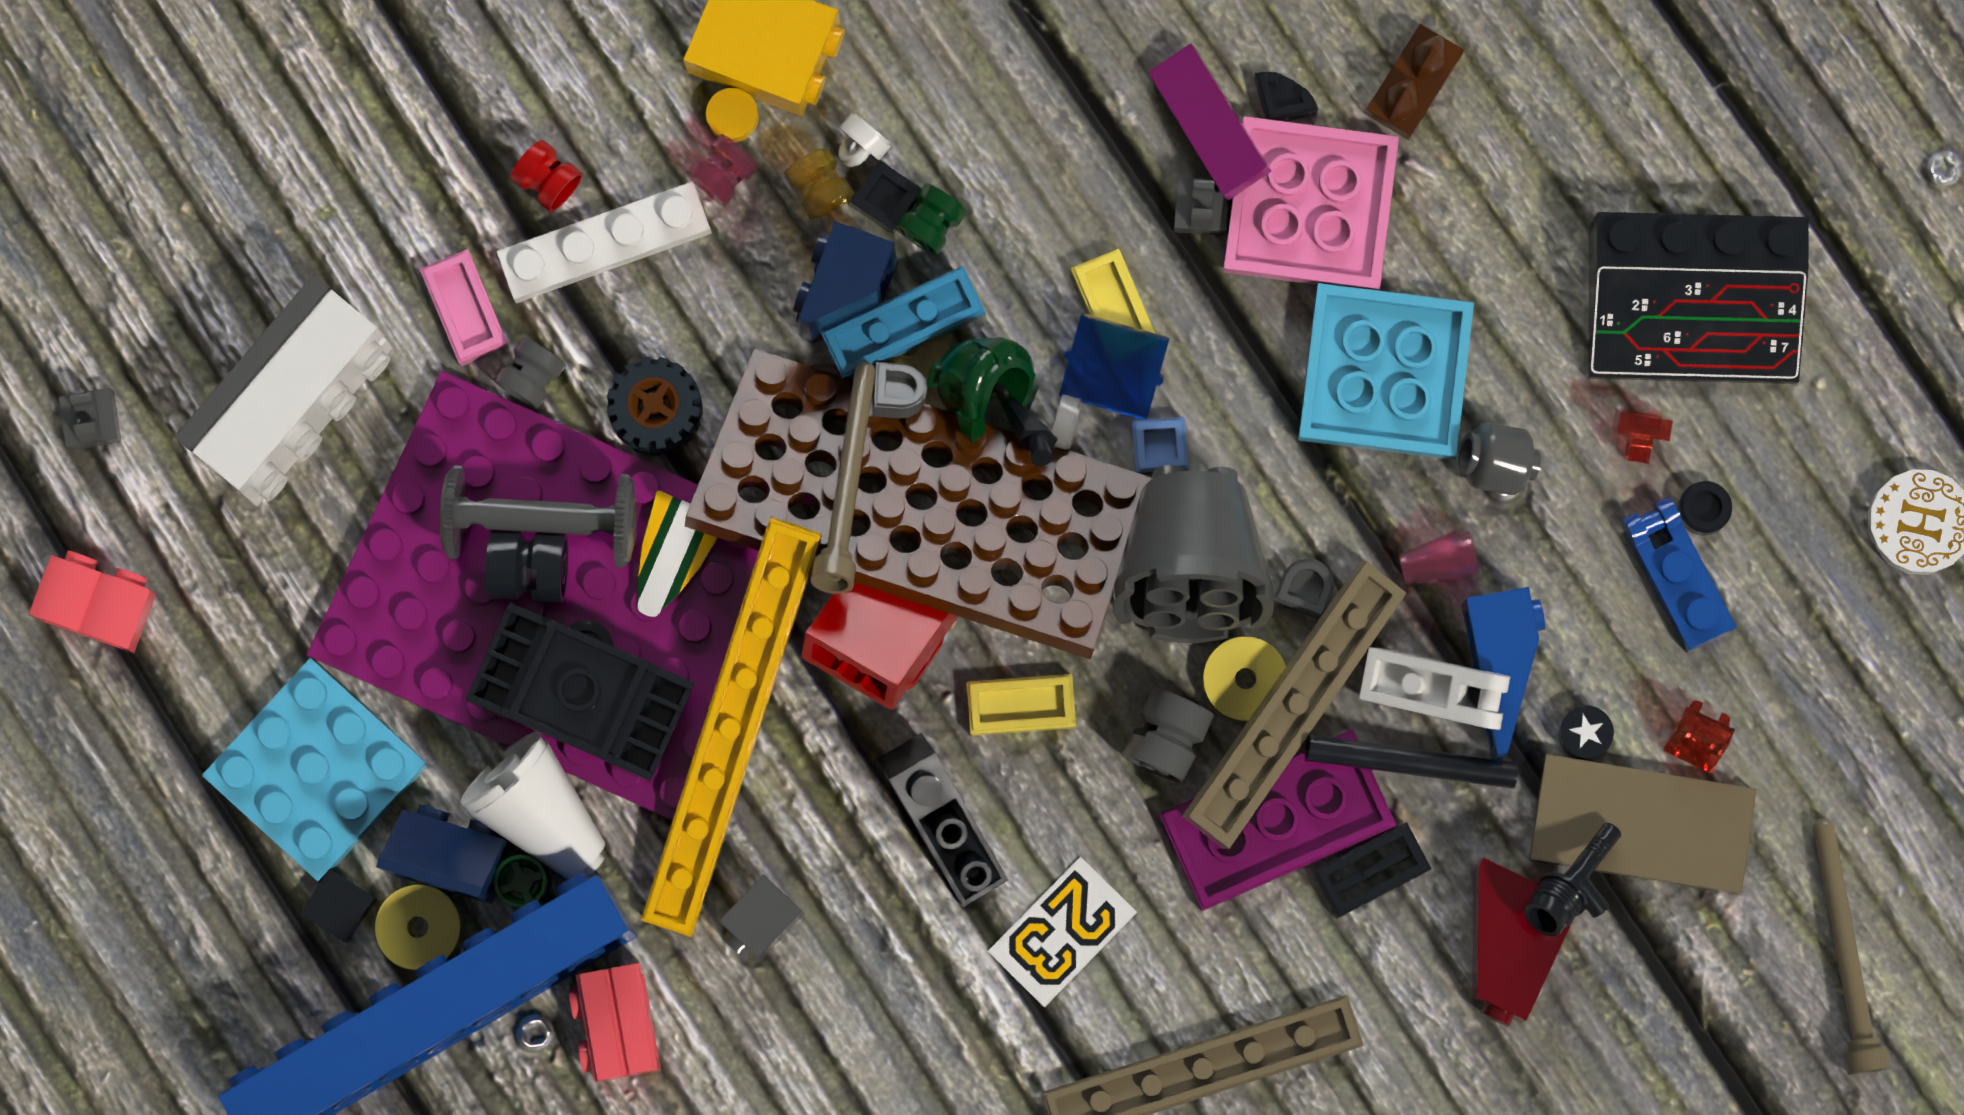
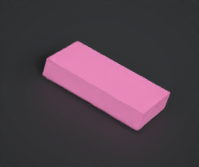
M468 249L420 269L461 367L509 347Z

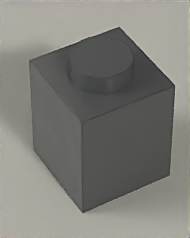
M763 874L719 921L728 929L722 939L744 960L751 952L762 960L805 914Z

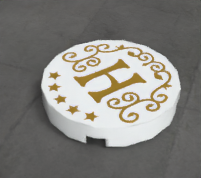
M1912 469L1892 477L1875 493L1867 512V532L1872 544H1875L1883 560L1889 566L1907 574L1930 575L1950 567L1964 554V490L1952 478L1934 470Z

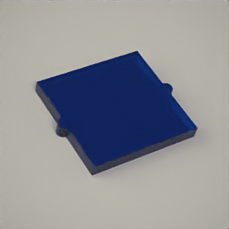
M1081 313L1072 348H1068L1064 354L1068 363L1059 396L1062 397L1063 394L1081 399V402L1147 420L1156 387L1160 386L1164 381V376L1160 372L1170 338Z

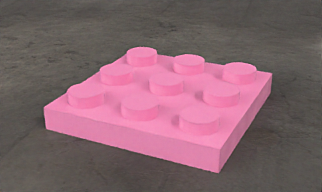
M1244 116L1243 125L1272 172L1233 197L1223 273L1379 291L1399 137Z

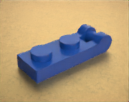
M1666 497L1654 503L1653 510L1641 516L1633 513L1621 519L1620 522L1625 536L1685 651L1689 652L1734 630L1737 626L1689 537L1677 507L1670 497ZM1663 528L1670 542L1654 549L1649 535Z

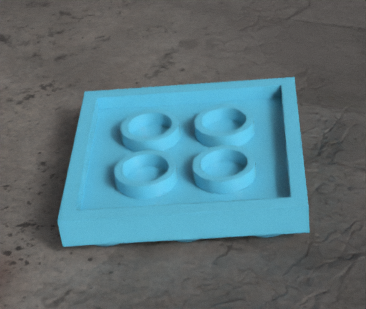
M1318 283L1298 440L1455 460L1457 456L1474 302Z
M309 658L202 776L315 880L321 883L329 869L333 870L429 764L321 666Z

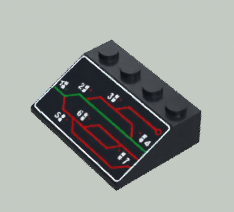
M1597 212L1589 225L1588 379L1798 384L1809 270V217Z

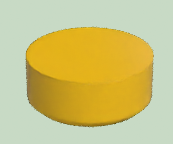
M738 88L720 90L712 96L706 108L708 126L711 132L722 141L730 143L743 141L750 137L757 128L759 121L757 105L752 96L744 90Z

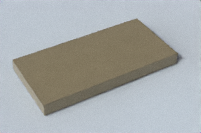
M1546 754L1543 758L1528 860L1570 867L1604 823H1611L1620 830L1621 837L1602 862H1600L1595 870L1596 872L1740 895L1743 890L1757 789Z

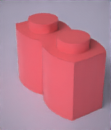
M67 551L65 559L51 555L28 615L53 626L135 653L156 597V593L145 588L147 578L121 568H117L114 576L95 570L98 561L72 551Z

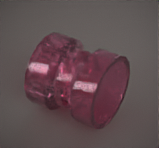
M719 134L710 145V154L704 160L695 161L686 171V174L707 196L722 207H725L735 196V187L742 180H749L757 172L759 166L738 144L724 134Z

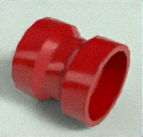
M539 140L533 144L516 163L510 175V179L522 190H532L537 195V202L550 213L556 211L569 199L583 178V172L572 163L560 162L556 157V150L545 140Z

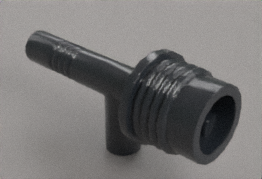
M1604 823L1565 874L1547 872L1540 878L1537 889L1532 893L1531 899L1524 909L1525 919L1535 931L1545 936L1554 937L1559 935L1566 926L1572 923L1576 916H1579L1585 910L1593 918H1596L1609 908V903L1589 880V877L1620 839L1621 832L1615 825Z

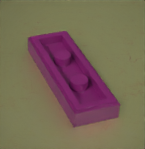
M1191 43L1148 72L1222 195L1227 200H1230L1272 172L1198 50Z

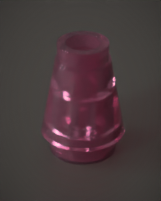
M1455 529L1410 549L1409 552L1399 554L1406 585L1415 582L1468 581L1467 575L1480 572L1470 531L1457 534Z

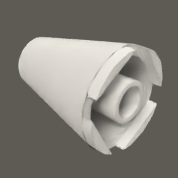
M533 732L524 736L501 754L506 759L500 762L493 770L488 765L475 778L461 798L462 806L467 810L468 814L565 879H570L583 872L588 877L604 860L601 852L605 847V841L550 744L538 732Z

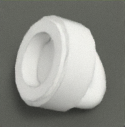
M851 113L840 126L848 135L839 147L838 156L840 161L848 167L860 165L870 154L880 160L891 147L889 145L890 142L856 113ZM857 143L861 145L853 154H851L852 149L856 146Z

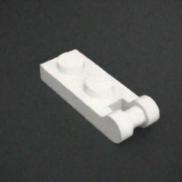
M1369 647L1359 699L1483 728L1500 730L1503 713L1498 712L1502 692H1508L1510 676L1383 648ZM1469 686L1481 688L1477 708L1466 705Z

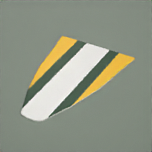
M657 491L642 543L638 574V610L650 617H656L682 591L699 570L718 538L685 527V518L691 503L661 491Z

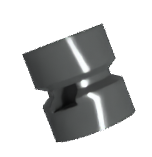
M1152 687L1140 714L1145 722L1144 727L1133 730L1122 757L1151 773L1184 784L1196 758L1195 753L1191 749L1192 745L1203 742L1214 714L1181 696Z

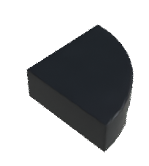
M1276 72L1255 73L1254 80L1265 119L1287 122L1318 113L1317 104L1311 93L1294 80Z

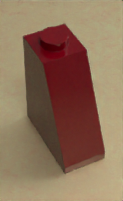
M1483 857L1477 862L1473 870L1472 1000L1483 1005L1480 1014L1509 1027L1512 1020L1520 1023L1527 1021L1571 924L1554 937L1545 936L1535 931L1525 919L1524 909L1529 903L1532 893L1537 889L1538 883Z

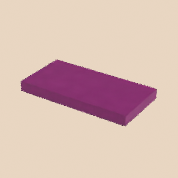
M1353 729L1332 737L1358 741ZM1305 750L1293 756L1230 849L1221 848L1182 817L1193 799L1159 813L1160 820L1201 912L1397 826L1372 770L1305 761Z

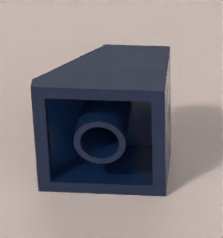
M420 804L417 814L402 810L378 858L376 868L396 877L493 904L496 894L493 882L495 871L501 862L506 860L511 843L505 839L498 838L499 834L480 821L470 819L468 828L448 823L450 813Z

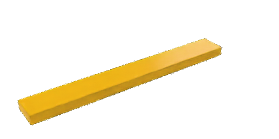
M775 517L769 519L641 921L692 937L823 533Z

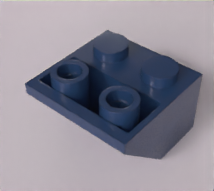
M834 221L830 235L820 234L811 259V263L815 264L813 281L811 284L802 283L793 308V312L797 313L796 322L800 324L803 340L811 343L822 340L821 331L884 302L897 267L895 242Z

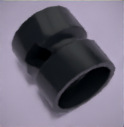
M491 530L487 545L485 568L487 598L518 600L523 593H529L533 601L563 603L568 578L569 551L567 535L537 532L531 540H526L522 532Z

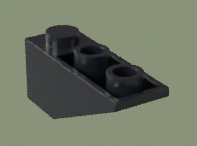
M922 733L876 759L962 907L1008 881L1007 876L936 752Z

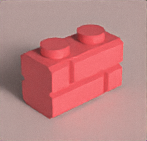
M635 963L576 975L578 987L569 988V999L574 1020H584L587 1040L578 1041V1051L583 1073L593 1072L595 1082H604L661 1071L643 965Z

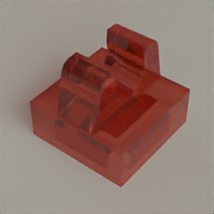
M1616 408L1612 429L1616 433L1627 435L1624 458L1627 461L1649 464L1653 440L1670 441L1673 420L1668 416Z
M1695 700L1689 707L1686 706L1668 735L1662 751L1711 773L1729 746L1735 729L1729 727L1730 717L1723 712L1718 720L1700 713L1703 703Z

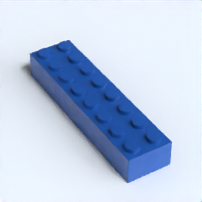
M584 872L580 873L556 888L560 896L545 905L535 900L510 915L513 924L501 931H493L489 927L468 938L462 943L466 951L455 958L446 959L444 955H441L425 963L415 971L419 979L407 986H398L397 982L377 991L368 998L372 1006L358 1014L356 1012L352 1014L350 1010H347L331 1018L321 1025L325 1034L313 1041L311 1039L304 1041L303 1038H299L283 1046L274 1053L277 1062L267 1068L261 1067L257 1069L253 1065L232 1076L226 1081L230 1089L220 1094L218 1098L228 1115H336L636 939L638 935L608 883L597 874L590 878Z

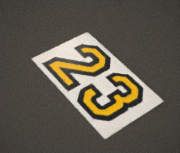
M1080 857L988 952L1036 1000L1046 1007L1133 918L1137 911Z

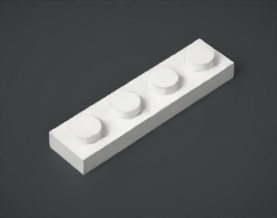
M692 181L497 251L513 299L515 303H519L712 234Z

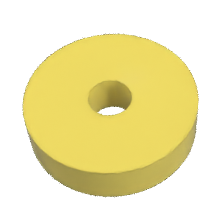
M1237 637L1227 640L1212 652L1205 665L1203 690L1206 699L1211 707L1224 718L1234 722L1247 723L1286 668V665L1279 652L1272 645L1261 639ZM1240 671L1251 672L1255 677L1254 686L1249 689L1240 688L1235 681L1236 674Z
M409 885L392 893L381 905L375 922L376 939L384 955L396 965L414 971L438 956L444 955L446 959L451 958L460 944L463 933L462 917L457 905L444 892L428 885ZM417 918H424L428 923L427 933L420 938L413 937L410 932L411 923Z

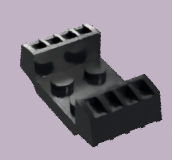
M509 602L465 700L475 707L511 723L514 721L610 763L613 768L650 782L695 683L589 635Z

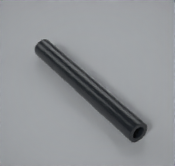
M1308 735L1305 744V761L1510 789L1515 788L1518 778V764L1516 762L1317 735Z

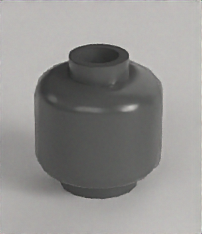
M1482 423L1473 433L1468 432L1463 438L1459 450L1458 465L1460 472L1466 475V479L1471 487L1479 490L1516 495L1524 489L1528 480L1533 481L1537 477L1541 465V454L1538 449H1534L1533 439L1527 430L1493 423Z

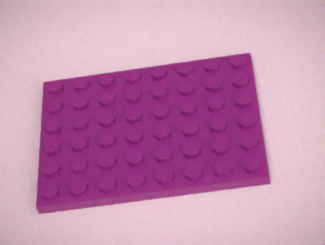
M441 370L306 655L510 747L524 736L537 731L514 721L511 723L475 707L465 700L509 602L568 627L583 620L595 621L608 630L616 648L695 683L654 776L650 782H646L613 768L610 763L546 735L539 734L548 741L565 773L673 821L759 551L717 538L699 570L682 591L656 617H650L641 613L638 610V574L642 543L656 492L661 491L691 503L698 484ZM453 466H462L466 486L465 497L474 502L488 498L591 503L595 507L606 508L615 505L619 476L627 474L635 482L637 496V530L631 561L623 568L615 566L614 536L606 532L600 531L591 535L566 534L568 537L569 557L567 587L563 603L533 601L529 593H523L518 600L488 599L486 595L485 568L487 545L491 530H487L479 525L464 528L462 546L457 559H450L442 550L439 514L445 475ZM522 532L526 540H531L537 533Z

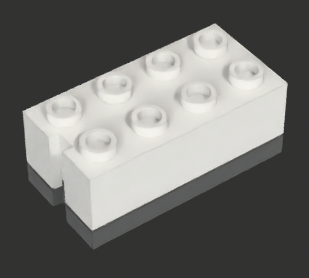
M312 275L174 437L255 506H258L263 499L269 502L286 485L288 477L285 474L297 459L305 461L315 452L322 441V437L319 434L332 418L335 421H339L350 411L356 401V397L353 394L366 379L369 381L375 380L384 371L390 362V357L387 354L393 347L383 337L384 335L377 326L316 276Z

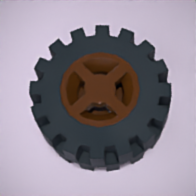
M645 357L641 358L639 363L633 364L631 362L624 366L626 370L621 374L617 373L613 379L614 384L612 388L608 390V406L606 407L613 429L626 445L628 444L633 450L640 453L647 452L650 455H660L661 452L668 451L669 454L675 452L677 447L682 444L686 445L692 440V434L694 431H698L701 424L700 418L703 415V405L696 382L683 366L677 362L674 364L663 357H659L658 360ZM661 413V414H659V415H652L651 418L649 419V417H650L651 414Z

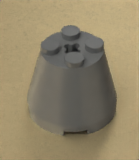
M1164 465L1153 470V479L1147 482L1141 490L1113 585V613L1121 624L1133 621L1148 627L1149 638L1177 643H1210L1228 640V630L1243 627L1250 623L1253 627L1261 628L1270 620L1273 614V585L1246 490L1238 482V474L1234 469L1214 467L1208 471H1184L1178 466Z

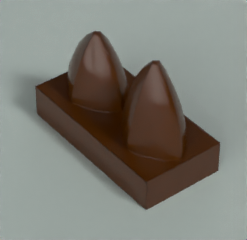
M1420 23L1366 108L1365 115L1409 141L1461 59L1464 49Z

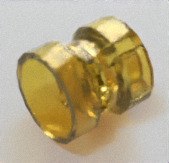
M822 148L802 157L784 173L790 186L793 189L799 190L804 198L802 206L811 220L832 213L851 200L855 194L849 182L837 174L835 170L837 161L829 148Z

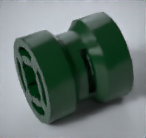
M925 183L916 195L918 206L914 207L911 212H904L896 223L895 228L922 250L938 256L946 244L945 235L948 232V228L958 227L966 216L967 211L950 195L929 183Z
M510 856L501 862L495 871L493 880L495 892L501 901L516 910L535 900H538L540 904H544L551 894L552 880L550 873L544 865L530 856Z

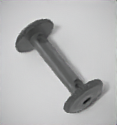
M453 466L445 475L440 500L439 527L442 550L450 559H457L460 554L464 528L479 525L487 530L591 535L603 531L614 536L615 566L623 568L631 561L637 530V496L635 482L627 474L619 476L615 505L606 508H598L591 503L488 498L474 502L465 497L466 486L462 466Z

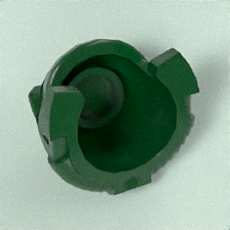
M1004 337L969 338L953 345L940 361L933 362L926 377L927 387L937 388L939 397L946 409L951 414L957 415L962 434L972 443L984 435L987 429L984 423V415L996 383H1002L1008 390V399L1017 400L1028 410L1034 401L1039 387L1034 384L1036 375L1034 372V362L1028 351L1019 343Z

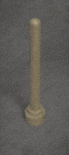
M869 362L859 363L854 371L827 548L821 550L820 555L813 562L811 584L818 590L826 593H847L854 587L856 564L852 560V554L848 551L876 373L874 366Z
M1821 818L1814 823L1813 832L1852 1041L1847 1042L1849 1052L1844 1053L1847 1074L1856 1075L1890 1069L1887 1047H1881L1880 1038L1873 1035L1835 827L1829 819Z

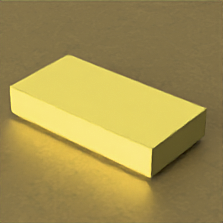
M1119 249L1071 268V274L1110 366L1159 347L1157 336Z
M1072 674L967 682L971 736L1076 728Z

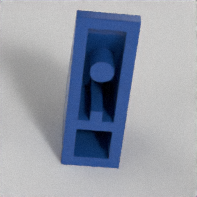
M1529 587L1469 597L1461 605L1473 668L1510 676L1508 692H1502L1498 712L1503 713L1501 729L1485 728L1491 759L1503 758L1508 753L1539 642L1538 631L1545 630V618L1540 599H1531Z

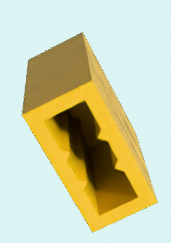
M708 0L683 60L687 73L725 88L744 90L756 100L802 117L807 104L815 106L820 98L826 81V76L821 75L820 72L827 56L831 58L837 56L845 35V29L839 27L841 23L838 9L814 0Z

